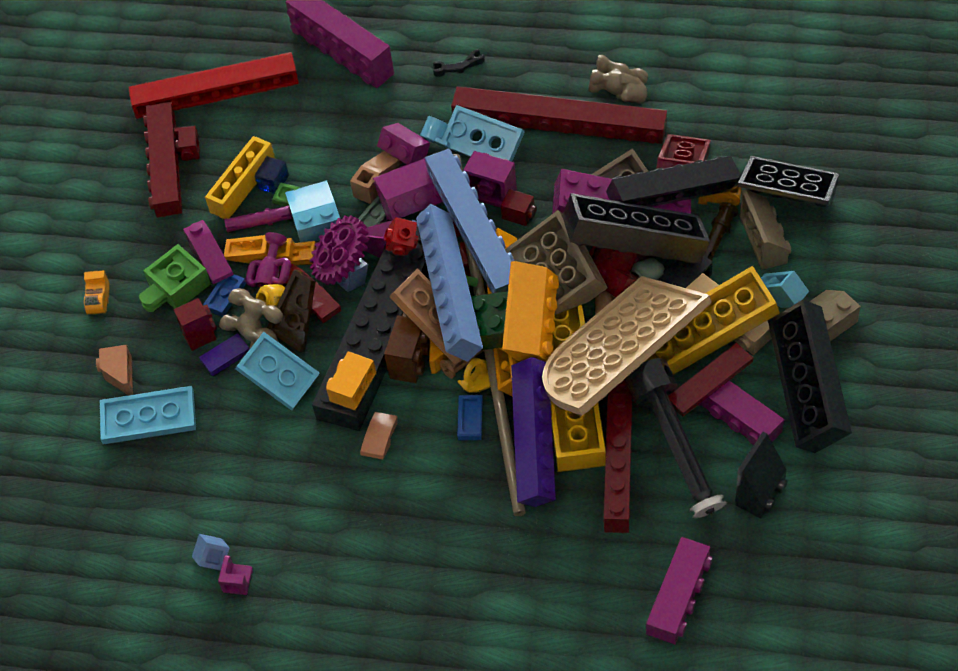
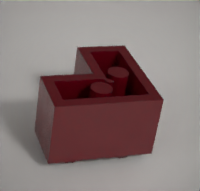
M607 248L601 249L595 265L608 287L606 291L617 297L639 279L629 272L638 253H623Z

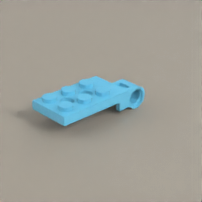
M456 105L448 124L428 116L420 136L432 143L450 148V150L471 157L474 151L512 162L525 131ZM481 131L482 138L479 141H473V134ZM500 138L501 145L498 148H492V141Z

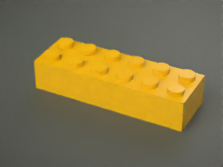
M751 266L706 292L705 294L710 296L712 303L645 361L655 358L666 359L674 375L778 315L780 312L777 303L754 267Z

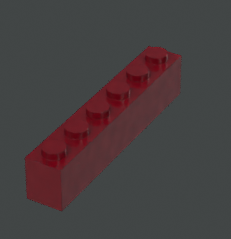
M171 102L146 106L147 115H143L145 128L148 130L144 131L146 143L149 145V147H145L147 160L150 161V163L146 164L148 176L151 177V180H147L149 192L152 193V196L148 197L151 210H155L157 218L182 214L179 157L176 151L175 140L177 138L174 132V128H176L175 113Z

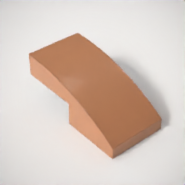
M379 412L374 413L366 431L360 455L384 459L390 447V437L398 423L397 416Z

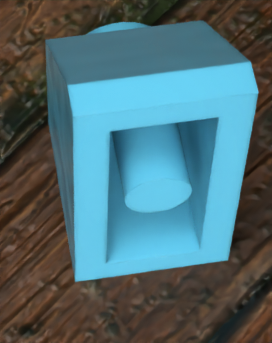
M795 271L767 273L761 277V280L780 308H789L803 300L809 292Z

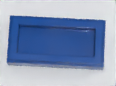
M459 395L458 440H482V395Z

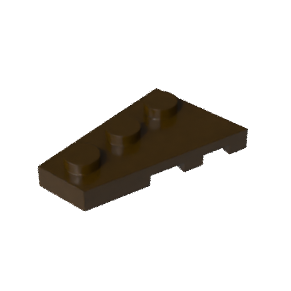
M293 270L277 305V308L283 313V319L277 324L269 322L267 328L272 330L276 337L297 351L305 352L316 280L300 270Z

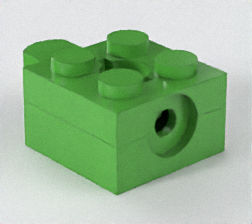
M177 244L143 270L150 287L139 295V299L143 308L148 312H154L165 302L175 309L188 303L211 285L206 268Z

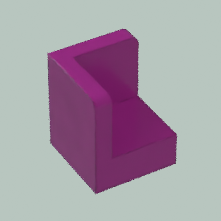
M224 556L218 580L222 592L247 595L253 572L252 567L233 564L230 556Z

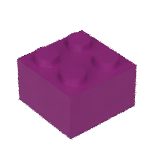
M477 151L472 153L463 170L466 171L469 177L470 187H475L479 197L478 201L501 208L500 205L508 190L517 191L515 163L507 159L490 156L487 153Z

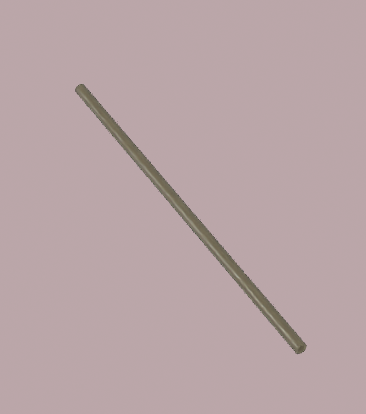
M453 154V156H456V155L458 156V158H459V160H460V163H461L460 155H459V154ZM465 244L470 276L478 278L477 286L473 287L474 296L485 295L482 274ZM494 349L484 350L513 514L514 516H522L526 512L524 504L517 503L515 452L504 393L499 391L497 387Z

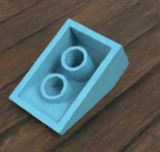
M327 181L285 192L300 242L320 241L319 235L324 236V229L327 228L329 230L331 222L336 224L337 218H340Z

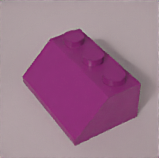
M425 158L373 178L387 220H394L395 217L402 218L426 209L430 204L436 205L443 202L427 173Z

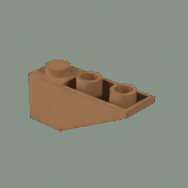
M383 151L361 165L350 180L353 197L371 204L378 196L373 178L398 169L402 161Z

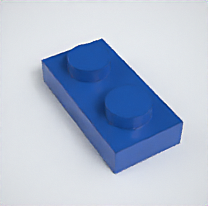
M234 274L219 281L203 306L207 304L211 313L223 317L232 306V303L228 301L229 294L233 289H243L246 285L245 278Z

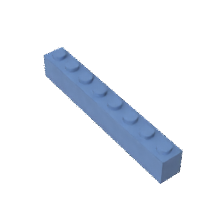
M449 148L425 157L427 173L448 212L451 214L492 293L508 291L510 265L514 261L513 256L510 252L507 253L505 251L504 240L501 235L497 236L493 220H488L486 207L483 203H479L475 187H470V180L466 171L462 172L460 169L461 163L458 156H453Z
M430 204L424 211L419 213L416 219L444 346L447 353L468 362L483 348L461 253L451 214Z

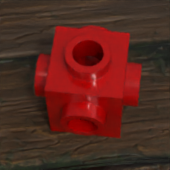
M395 217L384 234V241H386L385 250L391 251L395 255L403 256L408 255L413 248L415 249L418 243V235H416L417 222Z

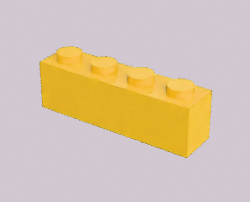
M255 136L249 140L205 196L210 213L223 219H229L275 161L271 143Z

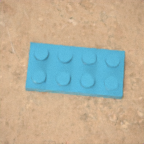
M192 386L100 400V435L102 444L196 430L194 390Z

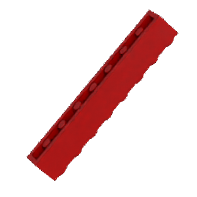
M290 52L130 86L129 92L131 106L137 119L147 115L146 106L171 102L175 111L299 84L293 55Z

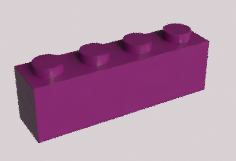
M728 381L699 404V406L702 405L709 410L713 417L727 423L734 432L744 435L752 445L755 444L763 431L768 434L772 442L783 431L784 419L731 381Z
M681 537L647 620V635L672 644H676L678 636H684L687 622L684 621L687 614L692 615L696 604V600H693L696 592H701L704 584L702 575L704 571H709L713 561V557H710V546Z

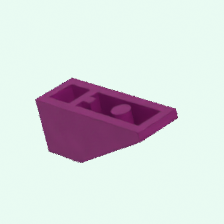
M204 220L193 223L183 229L191 250L200 264L206 268L213 284L234 275Z

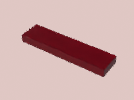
M738 343L734 344L668 396L673 408L684 417L753 362V357Z

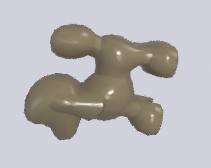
M605 55L598 56L597 69L592 71L588 91L597 93L603 89L616 95L618 100L642 104L647 97V88L645 86L648 80L647 72L640 68L629 69L626 64L613 62Z
M233 289L229 294L228 301L238 306H244L245 312L239 317L236 315H224L220 320L219 327L225 331L238 330L246 340L251 341L250 348L263 332L278 342L272 330L262 327L260 318L264 315L271 323H280L283 319L281 310L274 305H266L264 301L253 298L245 289Z

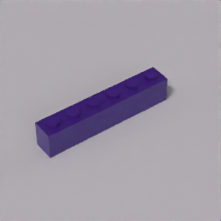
M530 357L511 365L517 503L536 507L554 501L556 498L551 403L542 380L546 362Z

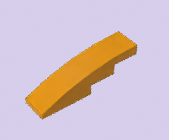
M265 235L226 239L224 257L226 260L250 263L256 259L263 260L268 255L270 244L267 243ZM287 238L286 243L278 247L276 259L288 258L295 265L313 264L310 262V259L314 257L311 252L317 248L314 245L316 241L294 243L292 238Z

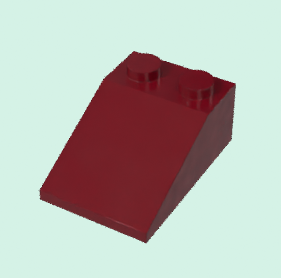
M668 134L657 159V169L670 168L678 164H691L698 160L707 161L711 140Z

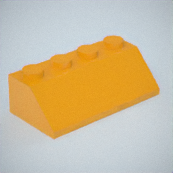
M512 261L510 265L502 350L518 362L530 357L547 362L553 353L552 338L555 331L554 316L557 309L558 276L547 267Z

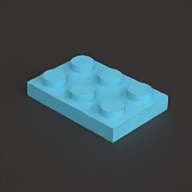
M265 332L260 335L235 368L291 411L320 374Z

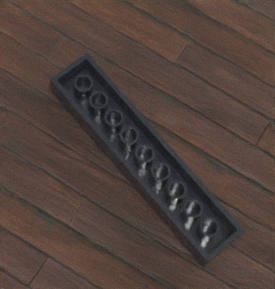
M418 227L416 228V235H418L417 246L408 255H395L391 251L385 250V246L312 404L316 420L360 431L387 371L384 353L397 315H403V311L389 296L417 268L427 278L429 276ZM348 351L373 360L376 374L356 410L330 402L326 391L328 380L331 377L333 378L339 361L344 359Z

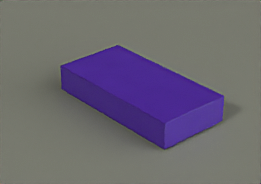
M237 333L201 355L199 359L211 376H214L243 358L249 351V347Z

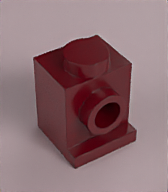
M196 126L174 128L177 138L175 140L176 151L181 153L183 161L200 159V139Z

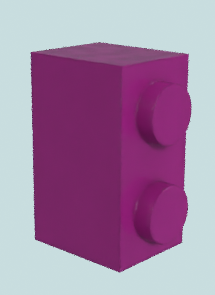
M399 123L382 127L377 147L407 165L424 159L430 146L428 140Z

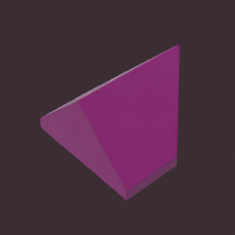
M392 221L366 228L369 231V234L366 236L369 238V241L365 243L368 249L364 251L376 257H381L386 246L384 234Z

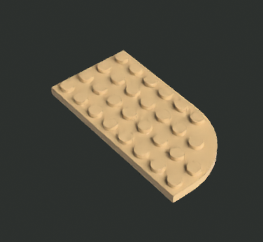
M641 276L567 338L551 354L542 374L543 385L548 397L557 406L583 416L711 304L710 296Z

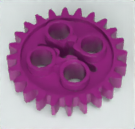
M351 215L349 218L344 216L342 220L337 218L336 224L331 222L329 230L327 228L324 229V236L319 235L320 242L314 244L317 248L311 252L314 257L310 259V262L313 263L310 269L313 270L312 275L317 280L327 285L330 283L335 285L336 281L341 283L343 277L347 279L350 271L355 272L354 266L360 265L358 260L365 257L362 252L368 249L365 243L369 241V238L366 237L369 231L366 230L367 226L363 224L364 222Z

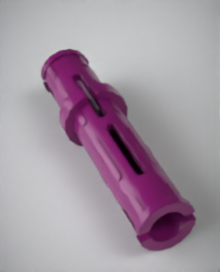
M287 205L271 210L270 208H265V211L226 218L224 221L227 233L264 224L270 226L274 222L292 219L290 207Z

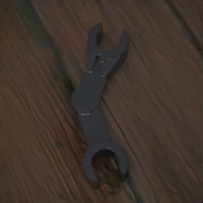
M476 49L469 54L466 60L456 64H444L441 61H436L433 63L434 76L441 77L448 72L463 73L469 67L483 64L485 56L484 54L480 56V50Z

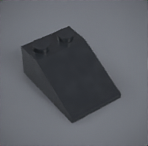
M764 431L738 468L735 497L736 506L760 519L766 511L770 512L776 501L774 499L777 493L781 494L788 483L785 479L787 469L770 437Z

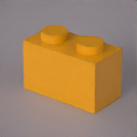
M348 351L344 359L339 361L335 375L326 384V391L330 402L356 410L376 374L374 361Z

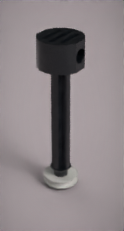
M655 358L643 362L624 379L636 405L651 404L693 496L692 499L698 502L690 509L691 512L695 513L693 518L712 514L724 507L727 502L722 501L723 495L711 496L713 490L707 482L668 395L677 389L678 384L666 359Z

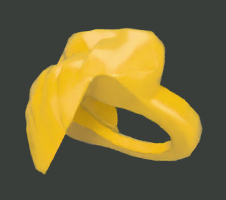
M480 358L472 359L464 371V380L457 381L467 392L477 393L490 388L486 360Z

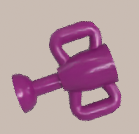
M274 232L265 234V239L270 244L268 255L263 260L256 259L250 262L245 278L248 286L260 288L264 285H283L287 282L291 261L288 258L276 259L278 247L284 245L287 241L284 235ZM282 265L281 272H280V277H279V266Z

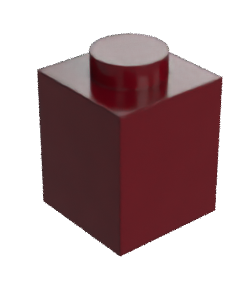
M511 189L508 190L500 205L502 219L527 226L530 218H534L537 207L534 206V196Z

